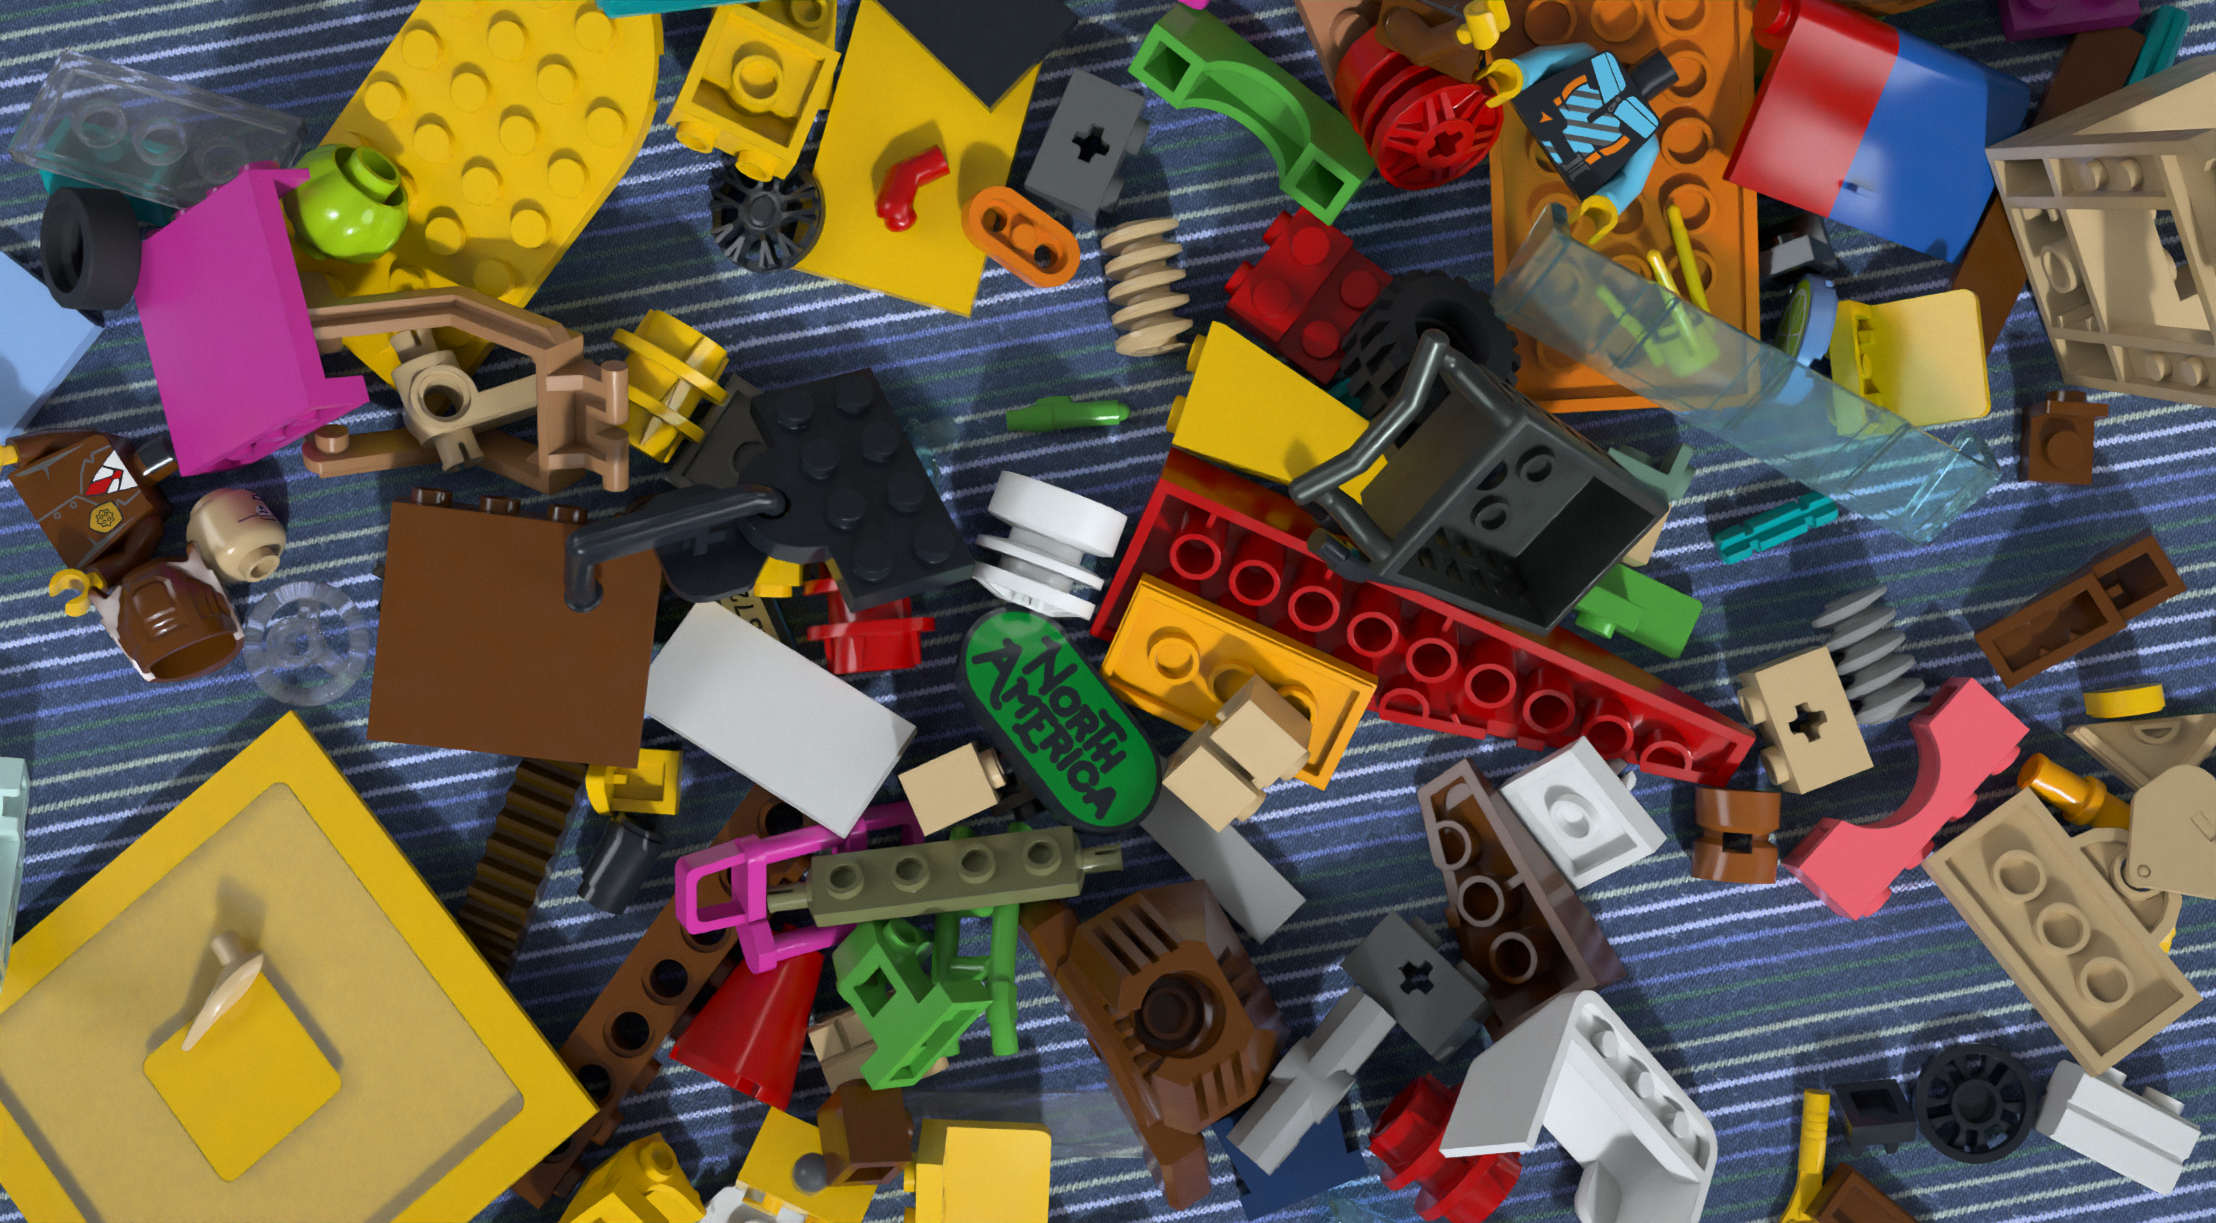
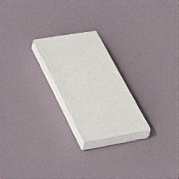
M715 601L695 603L650 665L644 713L843 839L849 834L918 733L916 726Z

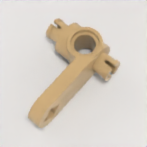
M431 328L416 329L417 334L412 336L410 330L402 331L390 339V343L395 348L401 363L399 367L392 371L391 376L403 402L402 415L404 423L409 432L418 439L422 448L436 447L445 473L459 471V465L462 463L466 469L485 459L484 453L480 450L475 439V434L537 414L536 374L478 392L472 379L461 370L452 350H438ZM592 359L584 360L592 364H595ZM429 394H442L448 397L456 408V414L450 417L434 415L425 406L423 397Z

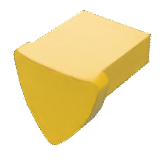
M640 748L637 769L590 764L585 784L591 805L601 816H614L616 811L679 814L684 751Z

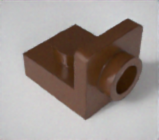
M2050 391L2046 393V401L2022 407L2018 483L2066 486L2091 485L2094 424L2097 420L2108 418L2109 404L2087 403L2086 392Z

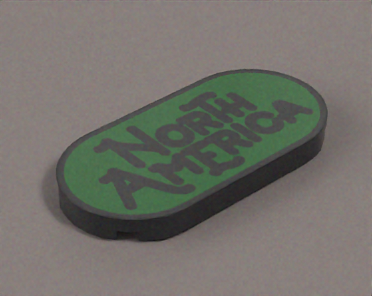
M1023 606L997 608L976 620L963 634L956 650L957 669L954 670V677L958 695L967 710L1045 809L1062 826H1072L1074 832L1082 835L1087 832L1092 835H1101L1100 837H1114L1130 830L1143 821L1156 805L1162 787V766L1159 754L1149 735L1067 631L1050 616Z

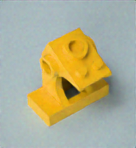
M660 1132L629 1143L593 1169L557 1223H695L704 1218L707 1211L700 1201L699 1193L693 1189L678 1164L676 1154L666 1144Z

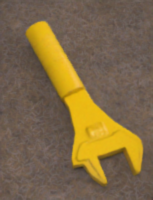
M1811 1088L1804 1089L1796 1186L1787 1208L1777 1223H1815L1804 1212L1822 1188L1831 1095L1828 1091Z

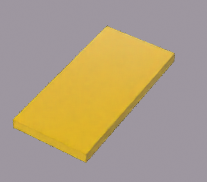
M861 0L812 174L821 186L825 198L826 217L823 231L812 251L790 269L971 319L988 256L972 245L966 238L961 225L962 209L968 198L979 190L991 186L1008 187L1043 60L990 114L872 0ZM937 144L951 173L918 188L912 204L917 214L916 223L906 231L900 233L890 232L885 227L883 218L876 216L874 205L886 171L893 164ZM812 201L803 203L802 209L812 208ZM987 209L983 216L984 225L988 230L995 232L999 216L994 210ZM798 222L793 238L797 245L803 239L809 227L801 222Z

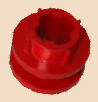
M819 562V579L803 582L804 596H827L829 624L812 626L806 629L807 641H824L828 672L833 671V674L888 671L917 668L916 664H922L921 633L936 631L934 617L913 618L911 596L851 614L826 563Z
M1427 1073L1425 1077L1419 1076L1408 1083L1385 1107L1370 1130L1368 1139L1371 1144L1368 1149L1384 1163L1380 1179L1391 1191L1402 1189L1412 1181L1417 1182L1421 1186L1416 1197L1414 1209L1426 1222L1437 1220L1444 1216L1451 1223H1480L1496 1210L1516 1184L1522 1171L1523 1165L1518 1160L1522 1154L1520 1152L1446 1158L1439 1151V1147L1464 1082L1455 1084L1448 1089L1430 1073Z

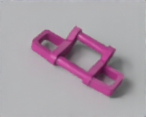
M899 801L866 808L845 839L825 826L818 824L762 839L756 834H751L682 856L675 864L676 918L690 934H699L736 926L744 958L750 971L753 974H759L773 970L777 967V961L841 944L859 923L817 927L816 924L772 935L769 921L766 919V864L831 847L832 854L867 850V831L902 825L901 846L923 844L924 833L910 802ZM731 867V902L697 909L696 887L699 879L705 875Z

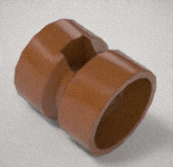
M1695 787L1694 823L1703 829V836L1692 841L1690 876L1723 882L1775 884L1777 882L1778 847L1769 841V834L1780 828L1781 793L1735 788ZM1723 832L1749 834L1747 850L1723 848Z

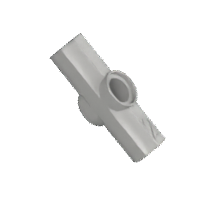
M1353 985L1347 993L1342 995L1330 1013H1327L1322 1023L1309 1038L1303 1036L1284 1056L1268 1078L1270 1085L1229 1132L1226 1138L1270 1176L1300 1142L1299 1140L1315 1122L1319 1125L1341 1101L1356 1080L1353 1075L1396 1025V1021L1372 998Z

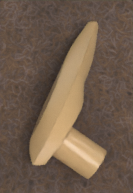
M234 931L224 932L211 942V948L225 969L217 978L211 994L186 1035L181 1047L186 1052L199 1041L221 1015L246 993L261 969L264 952L255 950L248 953Z

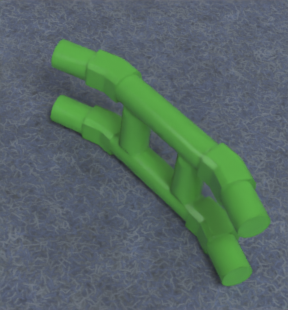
M1013 822L1009 824L1006 833L1030 831L1032 828L1025 823ZM954 826L949 840L972 838L976 835L968 827ZM1020 903L935 913L930 981L935 986L938 982L988 981L985 982V988L993 1001L985 1009L986 1023L990 1024L993 1055L1005 1056L1018 1053L1015 968ZM993 917L990 955L958 956L961 918ZM959 1038L941 1057L954 1056L960 1053Z

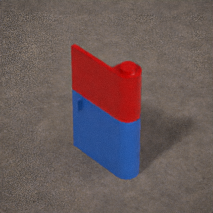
M1759 0L1752 17L1753 34L1756 42L1762 47L1774 51V55L1722 179L1959 266L1996 183L1985 148L2018 134L2030 103V91L2026 83L2015 76L1834 0Z

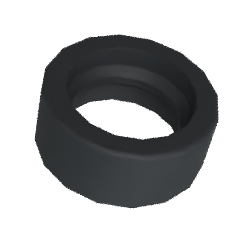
M60 187L49 198L41 225L40 258L44 279L50 294L62 308L120 310L132 298L137 287L141 266V239L137 218L131 204L119 190Z

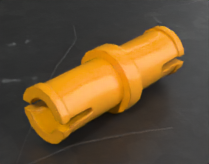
M2041 753L2033 754L2022 766L2017 778V786L2022 790L2029 786L2036 796L2062 810L2065 820L2076 826L2087 824L2092 828H2123L2129 831L2131 805L2107 792V786L2101 780L2093 776L2082 778L2050 761L2048 757Z

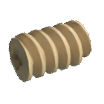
M1160 217L1126 222L1113 228L1115 232L1101 240L1102 252L1118 256L1105 265V275L1112 280L1122 281L1108 291L1109 302L1125 306V308L1111 316L1112 326L1119 330L1130 332L1115 341L1116 352L1135 357L1154 356L1192 347V344L1178 342L1176 337L1181 332L1193 327L1192 319L1173 315L1174 309L1190 301L1189 294L1170 291L1169 286L1186 277V270L1166 265V259L1183 251L1182 244L1163 241L1162 234L1179 227V220L1176 218Z

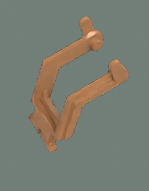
M313 271L298 272L320 354L334 353L341 350L343 347L342 337L453 326L531 357L536 365L538 446L493 428L474 435L480 450L483 451L485 456L483 461L476 464L477 466L551 497L585 478L586 469L602 475V486L605 490L620 492L629 488V433L614 426L624 424L629 420L628 364L623 361L610 360L603 362L600 367L584 361L583 334L565 328L560 322L464 286L337 298L321 273ZM327 424L303 436V464L311 472L317 473L320 478L442 462L436 447L422 448L418 439L407 428L349 435V429L346 426Z

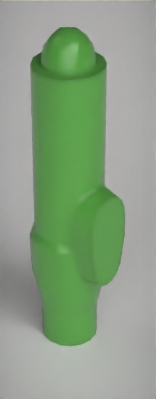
M1070 396L1041 398L1036 400V405L1020 410L1006 411L1008 432L1023 430L1040 433L1053 432L1059 429L1118 425L1120 421L1129 417L1131 409L1128 405L1119 403L1118 399L1074 403Z

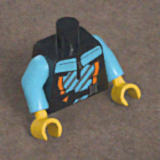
M1582 42L1541 45L1509 60L1504 58L1498 59L1480 69L1474 75L1475 81L1484 76H1490L1496 80L1499 86V95L1485 102L1486 105L1494 108L1509 100V103L1577 201L1581 203L1569 214L1567 218L1568 223L1571 225L1581 215L1590 217L1596 225V233L1587 242L1589 244L1597 243L1614 229L1618 222V216L1642 192L1660 151L1655 133L1663 125L1648 102L1679 81V77L1668 59L1656 47L1625 70L1610 48L1598 52L1593 46Z

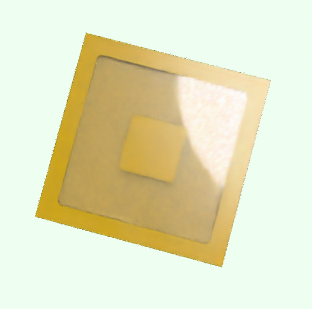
M290 710L11 947L2 993L0 994V1183L28 1223H468L601 1110L299 714L293 710ZM234 931L248 953L255 950L264 952L261 969L246 993L221 1015L199 1041L186 1052L181 1049L186 1035L211 994L217 978L225 969L211 948V942L224 932Z

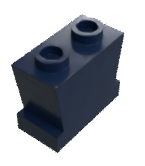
M1265 1090L1258 1092L1255 1097L1210 1125L1243 1179L1242 1182L1236 1184V1188L1248 1222L1369 1174L1355 1139L1351 1137L1344 1140L1337 1105L1319 1125L1315 1122L1299 1140L1300 1142L1270 1176L1226 1138Z

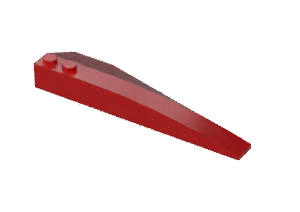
M1172 446L1147 498L1089 631V634L1112 643L1141 576L1145 572L1378 676L1377 688L1365 710L1379 712L1381 720L1485 740L1486 734L1516 740V747L1543 752L1544 746L1561 749L1578 738L1585 736L1606 763L1607 760L1621 758L1627 763L1640 765V770L1644 773L1719 788H1725L1756 740L1755 732L1641 668L1559 625L1544 638L1425 593L1366 580L1364 583H1359L1340 577L1328 569L1326 562L1308 551L1307 540L1310 534L1322 527L1313 521L1312 516L1296 506L1292 499ZM1332 534L1341 541H1347L1359 549L1350 537Z

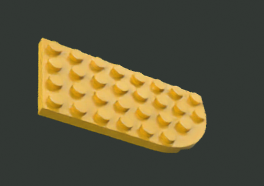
M421 0L318 145L320 147L328 144H345L351 148L368 146L386 156L400 172L402 181L398 186L405 191L408 199V220L405 230L393 248L378 260L363 264H351L331 258L323 261L317 260L304 253L294 240V233L296 231L286 216L281 198L279 203L297 272L313 271L321 273L337 298L464 286L524 309L625 175L648 135L659 101L654 99L658 81L659 56L664 55L661 13L610 19L606 16L604 10L597 8L595 0ZM397 188L391 193V195L385 200L383 204H389ZM453 326L431 328L438 350H452L461 370L470 378H472L497 344ZM410 330L412 336L417 334L415 330ZM402 331L342 337V344L398 392L391 373L401 363L395 348L390 343V339ZM429 394L423 397L427 409L440 417L444 415L453 403L442 394Z

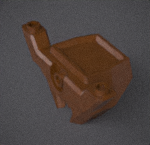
M1205 879L1136 891L1083 924L1074 908L1064 898L1020 903L1018 937L1033 953L1070 1020L1078 1022L1085 1029L1084 1034L1091 1049L1099 1061L1107 1066L1109 1073L1103 1078L1143 1147L1148 1170L1169 1207L1183 1211L1211 1192L1212 1175L1205 1138L1201 1130L1256 1096L1292 1032Z

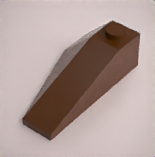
M1471 757L1464 758L1417 790L1433 863L1441 869L1450 907L1444 909L1449 929L1455 928L1462 959L1491 985L1483 996L1497 1010L1483 1025L1494 1044L1559 995L1583 990H1592L1598 993L1627 975L1594 917Z

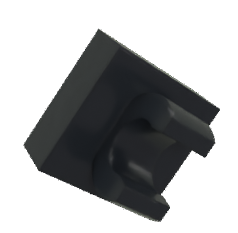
M1896 1079L1832 1085L1830 1104L1843 1130V1137L1853 1157L1862 1156V1146L1882 1144L1886 1154H1894L1900 1142L1915 1141L1917 1120Z

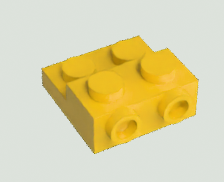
M744 4L717 6L665 123L678 129L675 134L676 139L694 151L711 153L713 147H716L738 158L735 163L736 168L752 179L769 182L774 175L784 180L797 162L841 53Z

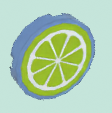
M1807 273L1799 279L1793 288L1782 311L1769 354L1766 372V392L1770 398L1795 403L1803 399L1812 387L1815 375L1805 372L1814 359L1821 360L1823 354L1827 353L1836 320L1838 296L1836 295V289L1832 288L1834 283L1831 278Z

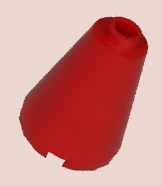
M784 923L780 933L795 930L798 927ZM771 930L772 935L780 934L777 931ZM812 951L777 961L775 969L759 974H753L747 966L745 958H743L676 1040L667 1057L785 1112L791 1100L825 956L818 951Z

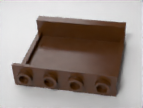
M413 486L411 496L401 495L392 501L366 740L637 769L662 569L653 550L649 549L595 564V579L603 586V600L591 612L576 613L570 610L564 601V545L569 534L578 528L602 521L587 519L588 508L550 503L548 504L547 514L520 510V499L497 495H480L479 505L452 502L453 491L425 486ZM615 512V517L626 515L630 512Z

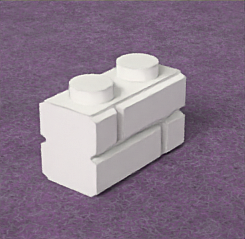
M2064 1059L2059 1062L2046 1087V1095L2041 1097L2036 1107L2032 1129L2164 1196L2171 1194L2184 1168L2182 1163L2185 1159L2189 1158L2201 1133L2200 1126L2180 1116L2185 1105L2147 1086L2142 1096L2137 1095L2122 1087L2127 1075L2112 1067L2101 1075L2091 1078L2082 1066Z

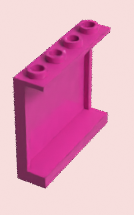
M271 160L257 161L241 166L237 170V177L227 184L215 186L207 190V198L195 206L177 211L174 221L165 227L147 232L145 234L146 240L141 243V266L134 297L181 477L241 470L370 401L363 375L325 378L282 215L279 199L311 178L309 168L280 169L279 163Z

